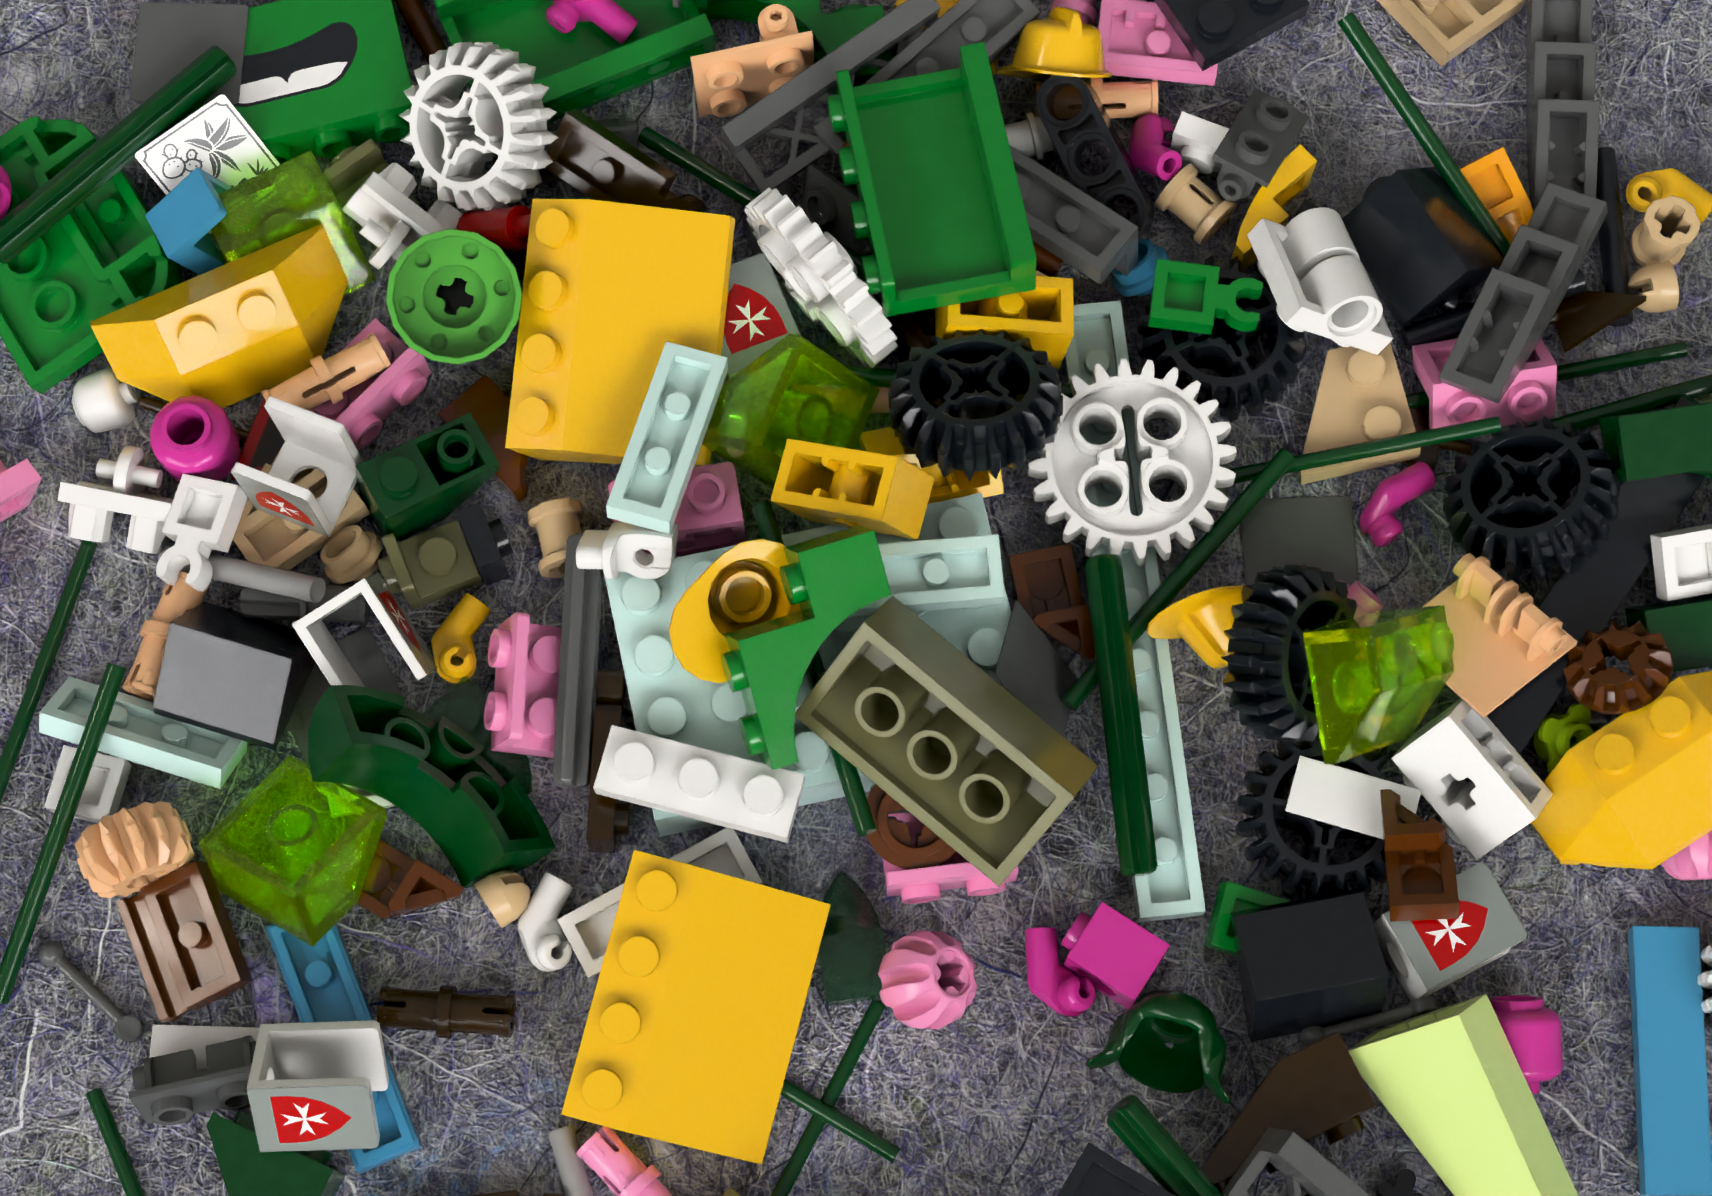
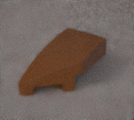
M484 375L440 411L438 415L443 423L446 424L469 412L472 414L500 464V469L492 477L520 503L527 497L528 485L524 480L528 456L505 448L510 398L488 376Z
M1071 543L1006 557L1015 599L1040 631L1086 660L1096 658L1087 604H1083Z
M1391 789L1380 790L1390 922L1459 918V898L1453 847L1446 843V827L1432 817L1426 822L1401 805L1400 795Z
M360 829L326 883L329 889L382 920L457 899L464 891L463 886L418 859H411L363 829Z

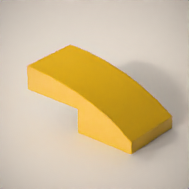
M1301 144L1284 158L1267 188L1261 186L1247 210L1232 258L1238 256L1241 262L1240 272H1244L1258 260L1247 234L1262 218L1286 226L1289 215L1283 208L1309 187L1317 160Z

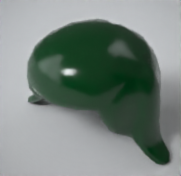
M1157 990L1143 994L1128 1010L1117 1017L1103 1051L1089 1058L1085 1063L1087 1067L1094 1069L1116 1062L1131 1078L1159 1091L1187 1093L1208 1087L1213 1095L1222 1103H1230L1229 1095L1221 1083V1076L1226 1062L1227 1045L1218 1029L1216 1018L1205 1004L1181 991ZM1173 1042V1048L1170 1049L1164 1043Z

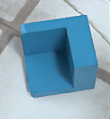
M196 167L157 203L145 217L167 258L201 275L225 264L208 232L226 216L227 211L239 200V197L234 188Z

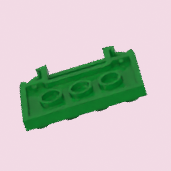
M38 116L19 123L0 136V165L9 174L12 184L11 202L6 215L99 140L100 137L81 123L64 119L44 121ZM125 168L121 169L13 260L6 264L0 262V336L30 387L41 394L103 352L90 326V321L183 282L181 280L180 264L167 258L145 217L150 209Z

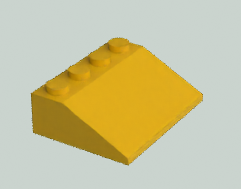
M532 199L505 448L540 461L621 464L666 341L722 355L735 218L729 215L592 199ZM716 406L694 467L710 465Z
M634 850L561 1115L627 1133L762 1165L831 904Z

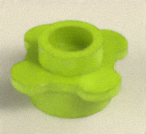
M1572 704L1566 714L1551 713L1545 716L1535 731V751L1538 757L1547 763L1549 774L1570 748L1593 734L1589 726L1591 712L1589 708L1582 704Z

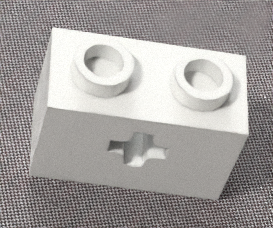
M1462 698L1413 733L1391 758L1399 767V773L1403 774L1404 783L1408 787L1422 790L1421 795L1439 814L1442 824L1446 827L1447 834L1456 843L1466 846L1477 860L1534 821L1553 795L1487 716L1483 718ZM1467 777L1470 779L1468 783L1464 780Z

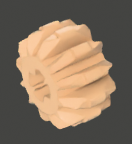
M161 801L153 804L143 802L129 809L123 807L113 815L102 816L99 823L87 826L74 844L79 856L77 863L83 878L88 880L92 892H96L99 897L112 898L117 895L127 897L134 892L141 891V888L187 865L194 857L190 843L192 837L186 822L181 820L177 809L173 808L169 802Z

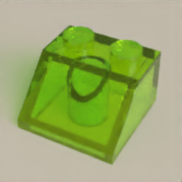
M311 150L218 194L227 210V214L211 230L228 263L322 223L348 279L344 295L376 280Z
M790 333L723 384L702 445L774 489L787 438L855 449L880 390L799 334Z
M1444 605L1377 611L1303 632L1324 764H1336L1411 737L1455 670L1452 656L1454 638L1451 629L1447 625Z
M289 755L198 843L220 892L313 947L358 902L387 819V814L384 807L343 784L313 782L310 766Z

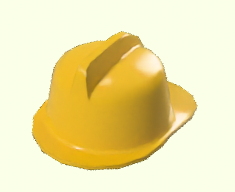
M1067 7L1053 8L1046 19L1032 20L1027 23L1021 31L1012 63L996 69V73L1002 76L1027 79H1048L1054 75L1078 78H1108L1112 76L1111 72L1105 70L1100 30L1092 25L1081 22L1079 12Z
M762 538L740 542L718 557L684 592L673 609L669 634L672 651L685 670L700 680L716 683L727 682L721 660V654L730 651L726 633L801 611L799 604L791 605L789 603L781 580L780 567L788 565L784 550L785 545Z
M1244 585L1212 588L1175 602L1159 612L1148 623L1146 632L1154 639L1183 638L1197 655L1213 669L1228 667V662L1221 658V656L1228 652L1229 639L1224 631L1231 629L1234 622L1231 607L1243 603L1241 592Z

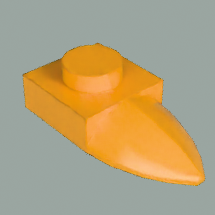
M1499 147L1459 169L1511 244L1520 225L1527 226L1534 212L1504 147Z

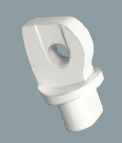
M622 521L612 523L609 530H585L576 549V565L578 569H602L606 579H617L622 572H627L641 579L661 577L669 571L676 556L678 525H673L670 534ZM642 549L648 550L652 554L646 553Z

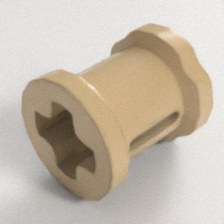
M1190 163L1172 178L1160 193L1154 205L1162 212L1169 209L1195 232L1193 239L1201 245L1205 244L1219 231L1232 215L1237 204L1234 201L1221 199L1197 177L1199 170Z
M1676 196L1653 201L1645 211L1643 221L1631 234L1629 246L1635 261L1642 267L1648 264L1669 261L1675 267L1684 256L1686 247L1696 238L1700 229V220L1696 215L1694 206L1685 199ZM1660 231L1666 232L1669 237L1663 236Z
M561 498L546 501L531 508L526 514L530 527H534L537 530L543 559L538 563V568L543 577H565L567 539L570 535L582 533L579 518L583 515L584 510L581 501L578 499Z

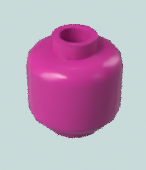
M196 395L185 396L167 403L155 415L150 428V446L164 470L179 483L182 474L220 481L232 471L240 454V439L233 423L224 409L207 398Z
M1503 995L1489 998L1532 1094L1540 1093V1082L1557 1077L1563 1068L1562 1030L1559 1015L1556 1011L1544 1007L1543 997Z

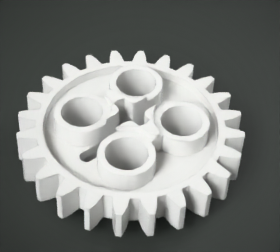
M770 187L746 205L744 209L745 214L748 216L746 221L754 229L752 234L757 239L761 251L777 273L784 278V285L794 302L812 322H820L822 328L825 331L828 330L841 347H846L854 359L858 357L864 366L868 364L873 368L898 347L895 342L897 336L890 329L892 324L884 316L883 308L875 297L868 293V285L856 276L858 272L853 260L830 233L826 231L823 233L816 222L812 224L800 206L795 207L786 194L782 196L776 188L773 190Z
M1125 358L1120 360L1117 376L1109 377L1100 363L1094 365L1093 384L1088 385L1077 375H1073L1070 381L1073 397L1069 398L1061 394L1063 396V415L1060 416V424H1058V431L1055 434L1054 442L1045 444L1041 455L1045 458L1028 463L1029 477L1046 479V481L1033 489L1034 501L1044 502L1053 500L1054 502L1045 512L1046 523L1052 524L1066 519L1067 524L1063 532V541L1068 543L1080 534H1083L1087 537L1085 555L1088 557L1095 553L1099 546L1103 544L1109 546V554H1117L1121 556L1123 549H1132L1137 566L1143 565L1147 548L1155 547L1157 553L1164 561L1169 560L1171 554L1170 540L1175 538L1182 546L1189 550L1193 547L1195 541L1191 529L1192 525L1206 532H1210L1213 528L1215 521L1206 508L1224 511L1227 506L1228 498L1216 488L1232 487L1236 473L1220 465L1234 461L1237 450L1234 446L1218 444V442L1229 435L1231 424L1230 422H1210L1217 412L1219 402L1216 399L1200 405L1196 402L1201 386L1198 380L1189 384L1183 390L1176 387L1178 379V368L1173 367L1161 380L1154 378L1153 360H1147L1141 374L1132 375L1130 366ZM1126 408L1133 412L1135 457L1137 462L1141 463L1138 490L1142 504V514L1139 516H1134L1130 511L1128 465L1125 461H1122L1126 440L1121 412ZM1154 418H1165L1176 426L1178 433L1170 439L1158 440L1151 437L1145 431L1144 424ZM1094 422L1102 423L1112 430L1114 437L1106 444L1094 445L1085 441L1080 431L1087 424ZM1159 479H1172L1181 486L1184 495L1176 501L1163 502L1155 498L1149 486ZM1103 483L1114 487L1119 493L1120 499L1111 506L1099 507L1087 499L1085 492L1092 485Z

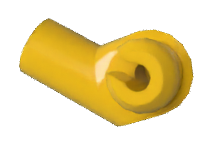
M1674 168L1641 173L1632 178L1626 187V198L1629 205L1639 212H1645L1653 201L1665 199L1669 196L1680 197L1691 203L1696 210L1700 224L1712 212V194Z
M469 593L464 594L431 638L434 663L437 666L436 671L443 680L449 683L459 684L473 676L477 660L472 636L491 613V610L484 603Z

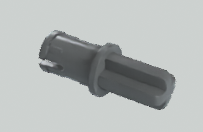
M326 584L324 597L318 603L242 587L240 593L241 614L246 618L299 620L353 585ZM360 595L322 619V621L367 625L370 616V605L364 596Z

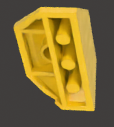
M321 223L90 321V326L119 381L169 402L179 397L196 395L210 399L221 408H225L312 367L310 360L319 355L323 356L348 284V279Z
M1712 671L1679 676L1670 682L1662 694L1653 702L1638 710L1623 713L1570 748L1544 781V784L1553 795L1538 817L1530 823L1560 864L1579 865V863L1603 867L1652 870L1712 831Z

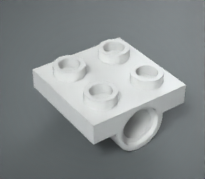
M1325 207L1309 209L1294 217L1286 226L1262 218L1247 234L1258 259V270L1267 280L1277 303V314L1291 329L1298 332L1308 331L1329 338L1342 347L1352 346L1376 355L1393 340V336L1382 315V304L1360 261V257L1344 222L1337 211Z

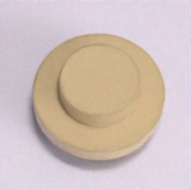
M351 525L341 529L327 541L321 551V561L326 565L325 574L335 584L358 583L370 576L377 568V560L382 549V542L375 533L363 531L358 525Z

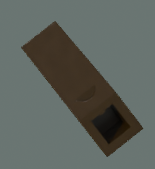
M1339 1032L1279 1060L1267 1072L1200 1166V1170L1220 1193L1268 1127L1293 1131L1306 1142L1324 1134L1329 1145L1366 1128L1360 1116L1373 1109L1376 1104ZM1270 1162L1265 1166L1269 1174L1279 1171Z

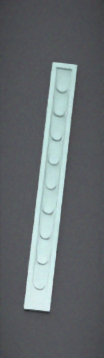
M1121 300L1074 305V336L1063 359L1066 383L1070 384L1071 377L1077 375L1088 385L1093 384L1094 365L1099 363L1106 370L1109 377L1117 376L1120 360L1126 358L1129 364ZM1126 408L1121 412L1126 440L1122 461H1125L1128 465L1130 511L1134 516H1139L1142 514V504L1138 490L1141 463L1137 462L1135 457L1133 412ZM1094 422L1087 424L1080 431L1084 440L1094 445L1106 444L1114 437L1112 430L1102 423ZM1099 483L1092 485L1085 492L1087 499L1099 507L1111 506L1120 499L1116 489L1108 484ZM1101 544L1090 557L1099 554H1109V546ZM1155 547L1147 548L1142 566H1137L1132 549H1123L1120 556L1122 559L1129 620L1160 586ZM1145 631L1132 646L1158 866L1156 871L1149 875L1132 876L1138 923L1203 916L1206 912L1168 639H1154Z

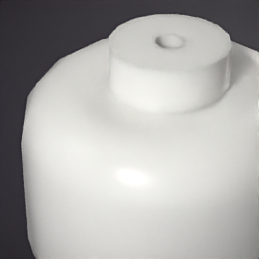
M106 368L82 377L77 381L72 395L73 409L81 424L86 426L91 432H104L127 426L133 421L135 417L133 404L138 402L141 392L140 389L119 381L112 368Z

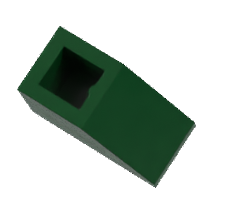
M469 412L356 465L359 495L367 506L381 535L385 536L394 533L396 539L400 541L447 518L500 469V464L472 414Z
M237 1110L232 1121L213 1113L207 1123L229 1196H336L345 1178L344 1174L328 1167L334 1154L326 1150L260 1152L253 1118L243 1111Z

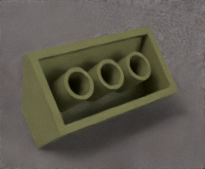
M894 596L862 623L795 712V717L998 887H1000L1099 767Z

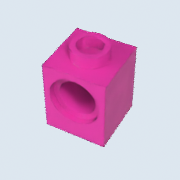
M1101 902L1092 917L1081 911L1060 944L1070 950L1063 965L1065 968L1079 978L1086 976L1092 981L1096 990L1127 1010L1137 1000L1170 946L1104 902Z

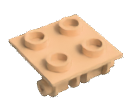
M772 4L765 7L758 16L759 42L690 57L699 117L708 115L730 117L744 111L746 107L753 106L815 64L812 30L798 33L792 11L784 5Z
M1468 553L1454 566L1453 573L1459 579L1390 631L1389 635L1485 718L1575 647L1578 641L1562 629V621L1557 617L1549 618L1536 607L1530 594L1527 592L1521 594L1518 591L1519 585L1513 580L1506 581L1490 568V561L1485 556L1476 558L1471 553Z

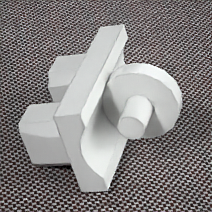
M391 163L380 174L373 172L342 209L344 213L363 226L359 233L377 246L368 262L378 270L390 257L397 262L402 251L422 236L447 229L456 230L458 220L463 215L447 201L436 200L427 211H424L408 197L417 183L414 176L398 163Z
M127 445L121 451L117 461L99 459L96 466V476L113 480V487L85 481H78L77 484L60 482L57 501L70 503L68 537L91 542H109L113 513L118 512L131 515L126 548L159 554L163 546L169 544L170 538L162 533V529L173 499L139 492L141 486L158 489L163 479L162 470L145 467V454L142 448Z

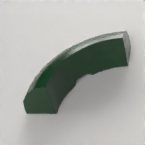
M331 685L315 706L308 730V761L313 782H332L357 787L371 792L403 810L426 830L439 845L452 865L461 886L464 888L474 887V884L484 877L500 870H509L517 873L533 865L556 848L535 805L515 777L507 783L496 769L480 755L485 746L465 729L442 715L437 721H434L415 710L405 707L406 698L379 689L354 685Z

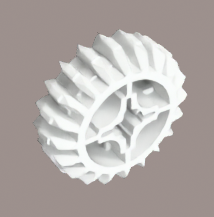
M459 42L448 47V50H439L435 54L429 55V65H423L421 68L414 70L418 85H412L403 91L412 103L411 109H407L398 115L409 122L410 133L400 141L413 145L415 154L408 165L417 169L424 168L421 185L431 189L437 188L439 201L456 202L457 208H463L468 211L481 208L489 211L501 208L503 205L516 203L525 198L526 189L534 188L542 183L538 169L546 168L547 165L553 163L544 147L559 138L547 130V120L557 112L543 106L542 98L549 90V87L541 83L532 84L536 67L527 63H519V52L510 49H500L499 44H493L492 42H475L474 44L472 42ZM474 79L470 91H464L462 98L459 99L458 97L463 88L470 80ZM494 154H497L498 159L493 167L486 174L482 173L486 161H492Z

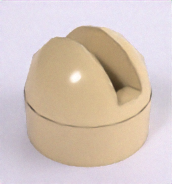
M1665 261L1648 264L1637 269L1632 274L1628 287L1632 290L1640 289L1641 294L1638 295L1646 296L1647 300L1637 306V308L1643 312L1652 313L1677 309L1679 304V286L1677 275L1671 262Z
M500 870L489 874L474 884L501 928L518 919L526 910L531 899L529 886L524 884L523 877L514 871Z

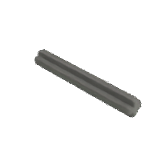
M583 533L570 535L566 544L552 779L555 785L567 788H582L590 784L594 714L596 709L603 570L578 569L576 565V549Z

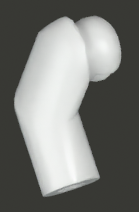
M544 873L517 924L518 932L529 961L539 970L545 972L565 967L572 955V947L566 939L557 921V917L570 896L573 887L549 873Z

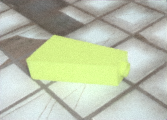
M1487 994L1375 1030L1348 1050L1362 1078L1454 1196H1579Z

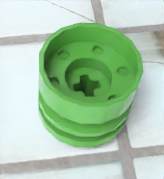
M447 229L424 235L402 251L389 274L386 303L392 325L408 347L432 361L459 365L483 359L506 342L519 320L522 291L516 268L498 245L475 232ZM455 278H462L467 281L465 292L474 296L473 304L471 307L460 306L456 314L448 313L445 311L446 300L438 296V289L441 285L451 286Z

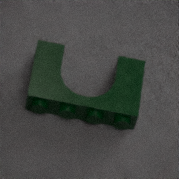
M1712 402L1599 418L1602 445L1605 452L1611 457L1613 469L1611 470L1617 475L1618 482L1688 472L1703 476L1712 481ZM1712 593L1688 599L1625 608L1628 627L1640 621L1648 632L1652 634L1661 633L1672 656L1673 672L1712 666Z

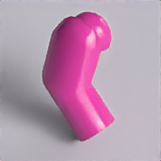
M553 0L554 3L548 7L545 14L547 22L561 33H569L574 29L578 21L593 22L619 44H622L639 22V20L613 0Z
M1151 113L1137 119L1132 125L1128 153L1134 167L1165 181L1172 180L1182 168V159L1179 153L1169 149L1172 141L1164 139L1165 132L1173 133L1175 129L1168 118L1159 117L1156 113Z
M1417 462L1382 480L1359 516L1362 534L1368 533L1375 546L1385 547L1395 541L1398 535L1403 532L1402 523L1394 516L1396 511L1403 504L1434 488L1436 482L1435 475L1426 463Z
M1051 927L1026 929L1027 984L1031 993L1056 1013L1065 1016H1079L1085 1010L1092 1007L1096 999V990L1092 981L1086 976L1079 978L1059 963L1057 929Z

